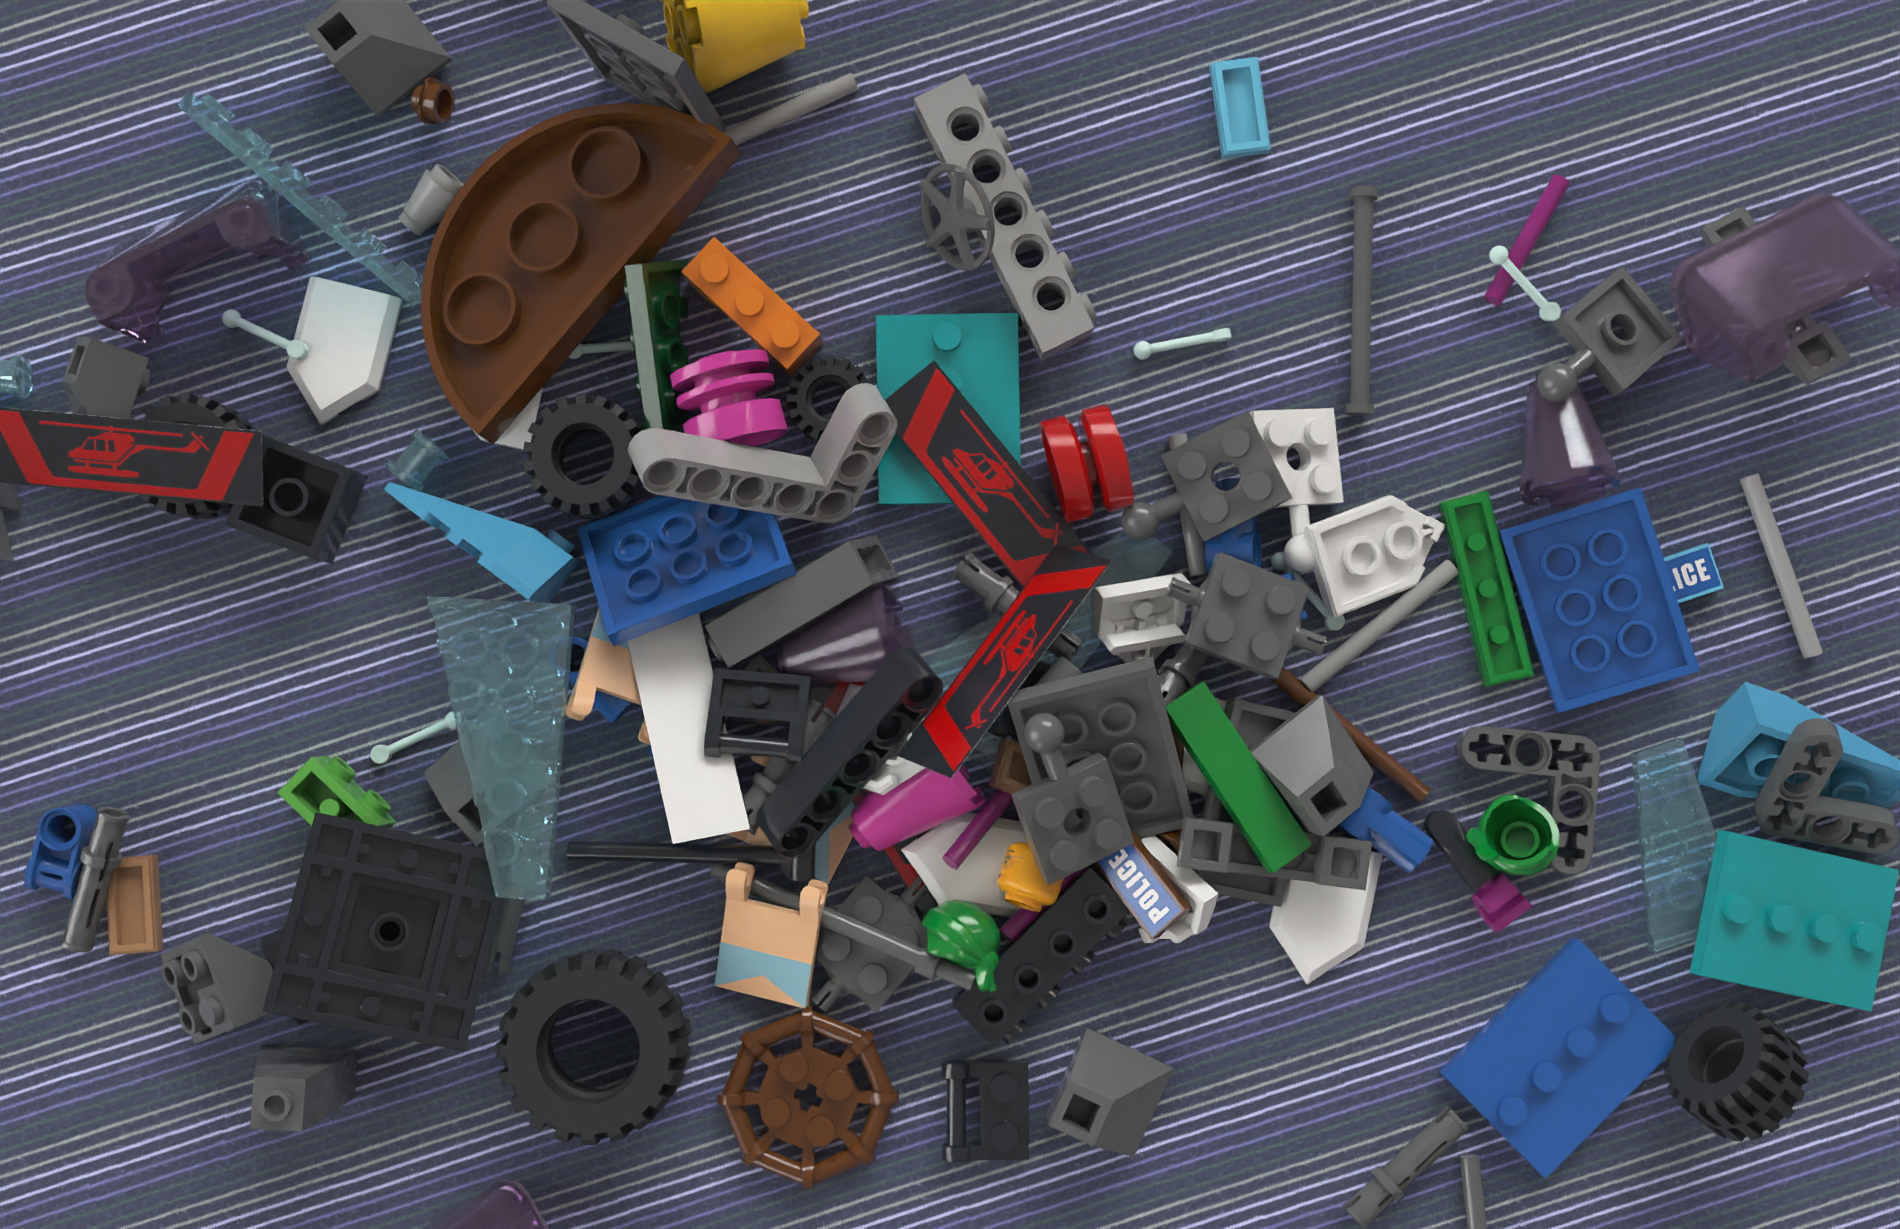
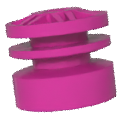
M754 349L720 352L701 358L670 375L674 391L685 392L676 399L678 408L702 411L701 414L683 424L686 434L756 447L788 433L780 399H757L756 396L775 385L773 374L760 373L770 366L767 351Z

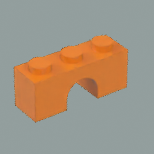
M715 237L681 271L689 285L722 315H727L755 342L760 350L767 351L768 357L789 377L792 378L797 373V370L823 345L820 333Z

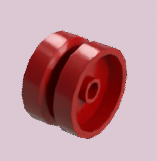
M1106 403L1082 410L1078 420L1081 442L1078 440L1071 421L1064 415L1041 421L1039 424L1049 472L1067 524L1091 518L1095 508L1092 486L1095 488L1101 505L1108 512L1134 505V493L1127 454L1114 418Z

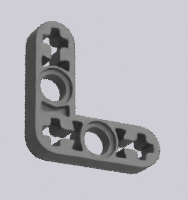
M1813 718L1798 724L1792 731L1755 801L1754 807L1760 829L1766 834L1776 837L1874 854L1890 850L1898 843L1900 838L1894 815L1889 809L1820 795L1842 755L1843 747L1836 725L1826 719ZM1808 745L1814 746L1811 750L1813 757H1811ZM1795 773L1811 775L1808 780L1802 783L1790 784L1785 782L1788 776ZM1783 799H1784L1785 802H1786L1787 810H1786V809H1783V807H1784V801H1783ZM1825 816L1839 818L1836 823L1829 826L1814 824L1818 819Z
M1475 726L1464 730L1458 737L1456 751L1459 759L1466 766L1483 770L1549 776L1546 810L1554 818L1557 827L1558 823L1572 827L1581 826V833L1570 832L1569 843L1571 847L1578 849L1577 858H1569L1568 865L1565 866V859L1557 856L1556 853L1554 860L1548 866L1554 871L1568 875L1584 871L1590 864L1593 853L1600 769V752L1596 744L1589 738L1579 735ZM1479 734H1483V742L1504 745L1502 736L1507 735L1508 738L1503 749L1506 764H1500L1503 757L1502 754L1484 753L1481 756V761H1477V753L1469 751L1470 742H1477ZM1527 738L1534 740L1540 749L1539 759L1531 766L1522 765L1516 758L1515 752L1519 742ZM1550 740H1555L1553 748L1551 746ZM1575 743L1578 744V751L1586 754L1585 763H1577L1575 771L1573 770L1572 762L1551 759L1552 750L1573 751ZM1550 761H1551L1552 766H1553V769H1552V770H1549V769H1548V766H1549V764H1550ZM1568 791L1577 792L1583 800L1582 812L1574 818L1565 817L1559 807L1560 798ZM1559 831V847L1566 846L1568 832Z

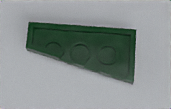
M688 259L625 265L624 292L630 303L632 319L630 339L637 357L639 374L636 385L643 404L645 419L643 430L660 428L685 433L683 424L689 420V410L679 409L676 401L685 392L674 391L670 375L676 370L689 365L688 346L683 345L680 341V319L688 318V298L680 297V276H683L681 271L688 265Z

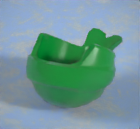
M1513 794L1502 795L1495 799L1484 811L1479 821L1478 829L1471 827L1466 835L1468 842L1474 846L1476 854L1481 860L1486 861L1496 870L1512 875L1531 876L1542 872L1554 860L1560 845L1559 829L1551 814L1540 804Z
M957 899L945 901L937 907L930 908L922 921V925L927 929L928 953L948 959L961 966L975 969L979 989L983 992L990 990L991 993L997 991L994 970L999 964V956L996 954V950L1000 943V931L992 917L976 905Z

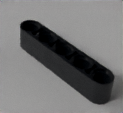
M901 648L886 658L757 811L756 821L758 826L782 858H798L814 846L941 697L944 688L942 680L915 649Z

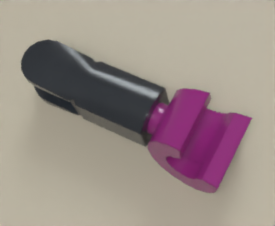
M1446 810L1430 812L1425 817L1424 829L1428 836L1445 853L1444 856L1469 888L1473 890L1479 888L1472 895V901L1479 915L1494 932L1499 933L1533 906L1502 873L1494 877L1498 870L1479 858L1474 846L1466 838L1467 831L1455 815Z

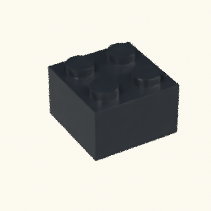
M262 434L263 507L233 504L225 525L314 560L333 564L368 476Z

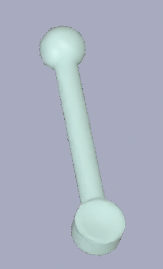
M1498 245L1492 248L1489 253L1491 262L1498 265L1501 264L1540 307L1539 314L1541 319L1544 321L1558 319L1561 314L1560 306L1556 302H1548L1508 258V251L1505 247Z
M233 309L225 311L222 315V321L227 327L242 328L286 349L288 355L294 359L302 360L308 355V346L303 341L297 339L289 341L242 319L240 313Z
M1223 328L1210 333L1153 344L1140 341L1135 344L1133 352L1138 359L1145 360L1151 356V353L1208 342H1220L1232 337L1230 328Z
M631 341L595 344L580 343L570 354L569 358L577 359L582 354L628 351L634 350Z
M1277 552L1273 555L1271 559L1273 568L1283 571L1285 574L1293 572L1295 578L1293 581L1310 587L1295 570L1288 566L1284 558V552ZM1310 587L1307 598L1325 617V626L1333 631L1341 629L1345 623L1344 616L1331 617L1325 609L1323 601Z
M451 711L446 715L445 720L391 745H376L371 750V759L378 764L387 763L391 759L392 754L448 728L453 730L459 729L463 725L464 718L460 712Z

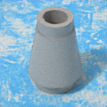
M436 164L431 171L426 169L405 205L404 211L398 217L399 220L413 233L421 236L443 218L454 197L464 184L440 164Z

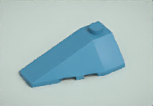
M389 482L384 489L422 520L434 528H440L444 531L446 538L475 558L479 557L480 559L477 562L526 599L547 607L581 562L570 554L575 545L553 529L546 536L534 528Z
M1744 682L1715 714L1698 773L1699 784L1738 797L1757 798L1759 791L1763 788L1795 727L1803 721L1813 718L1828 719L1786 695ZM1832 722L1837 727L1843 751L1820 795L1891 808L1900 800V760ZM1808 745L1811 757H1813L1811 750L1814 746ZM1795 773L1788 776L1785 782L1790 784L1802 783L1808 780L1811 775Z

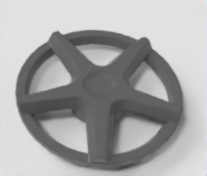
M955 164L939 165L933 168L927 177L919 183L922 189L921 214L926 233L929 237L926 244L928 247L935 248L941 258L949 265L967 272L980 267L992 251L995 238L992 208L984 189L969 171ZM945 172H954L950 198H946L934 186L938 177ZM966 180L976 191L982 203L985 216L978 215L974 204L964 196ZM930 201L937 208L941 216V221L936 228L932 220ZM975 230H987L984 251L977 259H974L967 234ZM951 235L954 238L961 259L954 256L942 243Z

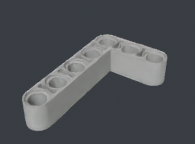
M861 383L848 389L841 397L810 457L660 428H649L636 434L629 443L628 452L638 476L648 492L821 523H836L844 520L854 510L892 441L898 424L896 417L876 386L869 383Z

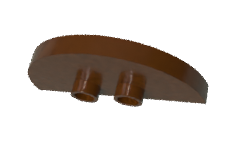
M634 103L595 105L563 113L525 130L488 157L469 177L448 207L433 238L422 283L421 317L427 354L436 379L451 405L479 436L494 445L623 294L626 278L625 265L649 263L742 153L732 138L708 123L702 124L694 116L670 108Z

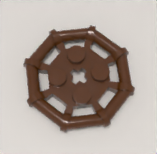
M807 1006L805 1009L802 1008L797 1013L755 1031L746 1030L740 1036L742 1044L723 1091L717 1093V1104L723 1106L743 1154L741 1161L747 1166L753 1164L803 1185V1189H814L815 1184L861 1164L870 1165L876 1159L874 1152L893 1104L899 1102V1091L893 1089L873 1041L875 1035L869 1029L863 1031L813 1010V1006ZM801 1032L802 1046L797 1047L796 1050L777 1056L769 1046ZM815 1032L848 1046L841 1055L813 1045ZM858 1056L870 1081L871 1088L858 1089L850 1073L848 1064ZM758 1058L769 1066L760 1089H744L755 1060ZM808 1084H812L817 1087L816 1096L821 1098L822 1102L819 1106L812 1104L809 1109L802 1108L800 1106L801 1100L795 1096L796 1089L805 1090ZM858 1103L872 1104L859 1136L848 1127ZM758 1104L762 1120L768 1127V1130L761 1134L758 1139L744 1108L745 1105ZM775 1138L803 1149L802 1163L768 1148ZM837 1138H841L849 1148L816 1162L815 1148L826 1146Z

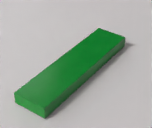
M1489 491L1438 503L1443 524H1445L1444 528L1453 565L1459 572L1456 577L1483 686L1489 687L1534 676Z
M1204 681L1196 684L1165 706L1171 727L1268 873L1276 872L1312 846Z

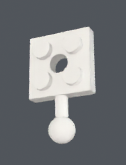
M1334 408L1250 411L1293 497L1275 507H1289L1292 538L1287 542L1284 549L1285 561L1295 571H1311L1316 565L1315 554L1310 542L1303 535L1305 526L1310 525L1308 506L1333 505L1344 502ZM1290 446L1295 448L1300 456V466L1297 471L1291 468L1287 461V450Z

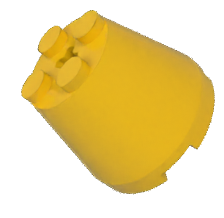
M659 0L660 2L664 1V17L669 33L665 35L667 47L670 51L686 60L705 93L720 88L795 51L805 49V36L800 20L806 19L809 16L807 0Z

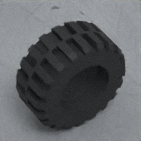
M593 949L579 951L574 955L564 956L529 978L525 986L518 989L510 1000L512 1006L508 1012L503 1014L499 1029L504 1032L503 1039L496 1043V1058L503 1059L505 1067L499 1072L502 1086L511 1085L515 1093L510 1102L518 1112L525 1107L534 1116L529 1123L539 1131L548 1126L556 1130L554 1134L555 1139L567 1143L572 1137L581 1138L582 1145H597L604 1138H609L611 1142L626 1138L631 1131L635 1129L641 1130L663 1110L678 1089L684 1077L685 1066L690 1058L691 1047L688 1046V1036L691 1033L689 1018L683 1017L681 1008L684 1006V1003L679 993L673 994L666 985L669 979L660 970L655 974L646 967L647 961L636 955L631 959L622 956V951L607 949L604 952H594ZM600 1000L615 1006L629 1018L637 1032L640 1043L637 1065L632 1074L615 1087L610 1089H592L582 1086L563 1072L555 1058L552 1047L554 1025L567 1008L578 1002Z

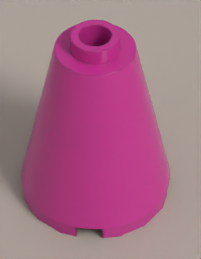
M964 764L960 766L952 779L924 768L884 795L868 791L850 812L854 822L848 827L854 838L864 849L871 845L875 850L881 851L978 809L986 803V798L979 786L973 789L967 781L970 779L969 775L971 774Z

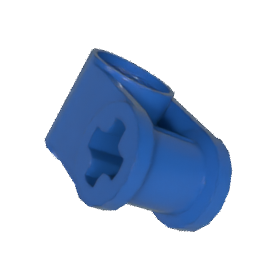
M73 804L49 810L42 816L38 824V832L32 855L25 869L24 885L26 888L38 890L43 887L63 892L65 898L73 900L84 864L80 860L82 849L85 846H89L97 817V812L93 807L86 804ZM67 816L74 821L76 826V833L73 838L69 837L64 829V821Z

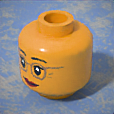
M1028 841L1027 843L1017 842L1012 843L1007 848L997 885L1001 891L1006 893L1004 897L1006 902L1027 910L1040 912L1042 906H1049L1056 902L1064 878L1050 885L1046 884L1035 863Z

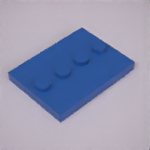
M1641 487L1498 531L1503 552L1555 713H1561L1700 671Z
M660 495L577 528L605 630L613 646L796 575L783 534L774 514Z
M1572 937L1452 1057L1439 1073L1546 1179L1667 1057L1668 1051L1674 1049L1676 1045L1673 1042L1675 1036L1578 938Z

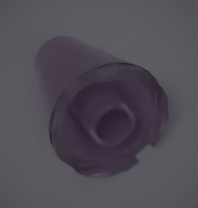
M1537 374L1536 380L1527 386L1520 478L1522 502L1530 506H1538L1537 498H1550L1551 507L1586 502L1606 495L1604 486L1611 483L1614 489L1619 487V472L1579 384H1577L1576 391L1570 398L1554 402L1546 399L1538 389L1539 374Z
M888 584L875 586L783 641L782 650L778 651L777 654L782 674L811 676L812 684L868 681L893 652L901 648L915 649L909 624L902 626L896 612L902 611L903 608L894 590Z

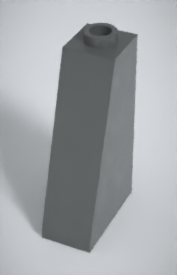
M876 535L850 540L796 572V575L778 582L707 624L705 627L710 634V647L719 660L725 661L728 668L745 663L758 654L767 651L893 581L899 575Z
M277 1045L259 1046L253 1082L250 1129L303 1132L354 1099L358 1050Z

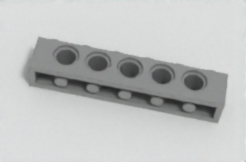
M966 73L915 97V113L941 165L955 164L963 167L972 175L982 165L993 166L999 172L1000 176L992 183L978 181L989 199L995 224L994 244L989 259L1016 313H1018V317L1040 360L1042 361L1092 336L1095 328L1092 321L1097 319L1094 307L1085 293L1078 296L1071 282V279L1076 277L1073 266L1064 251L1057 254L1049 239L1054 236L1052 225L1043 209L1035 211L1028 195L1033 193V190L1024 170L1021 167L1014 170L1007 156L1008 153L1012 152L1009 140L1000 125L993 128L985 113L990 110V105L980 84L972 86ZM966 123L974 126L978 134L972 140L961 141L953 135L952 131L956 126ZM946 172L952 184L954 172ZM966 180L964 196L974 204L978 215L985 216L982 203L976 191ZM1008 206L1016 209L1021 219L1014 225L1006 226L999 223L994 214L998 209ZM975 230L983 248H985L987 230ZM1032 248L1039 252L1042 262L1034 268H1026L1018 263L1016 254L1022 249ZM1045 290H1054L1061 295L1064 304L1057 310H1046L1039 305L1037 296Z

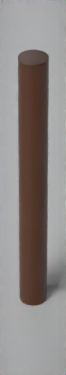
M1282 667L1277 679H1271L1272 683L1301 707H1304L1317 696L1316 693L1311 692L1304 683L1284 667ZM1332 708L1366 761L1417 803H1420L1431 790L1428 786Z

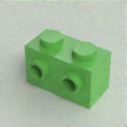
M329 756L311 757L277 792L311 826L315 812L391 828L396 823L388 814L391 807L386 800L371 789L365 792L353 780L357 776L355 771L337 756H334L332 759Z

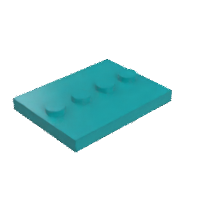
M1018 313L876 315L877 389L884 400L935 360L1021 466ZM895 433L878 464L879 506L954 505Z
M1718 830L1690 973L1872 1011L1899 870Z

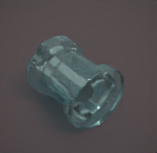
M24 355L13 356L11 360L0 361V394H13L16 398H28L32 393L34 379L33 370L28 358Z
M416 429L412 433L414 440L396 461L390 460L386 467L413 490L421 492L425 488L422 482L440 461L446 462L450 455L428 436Z

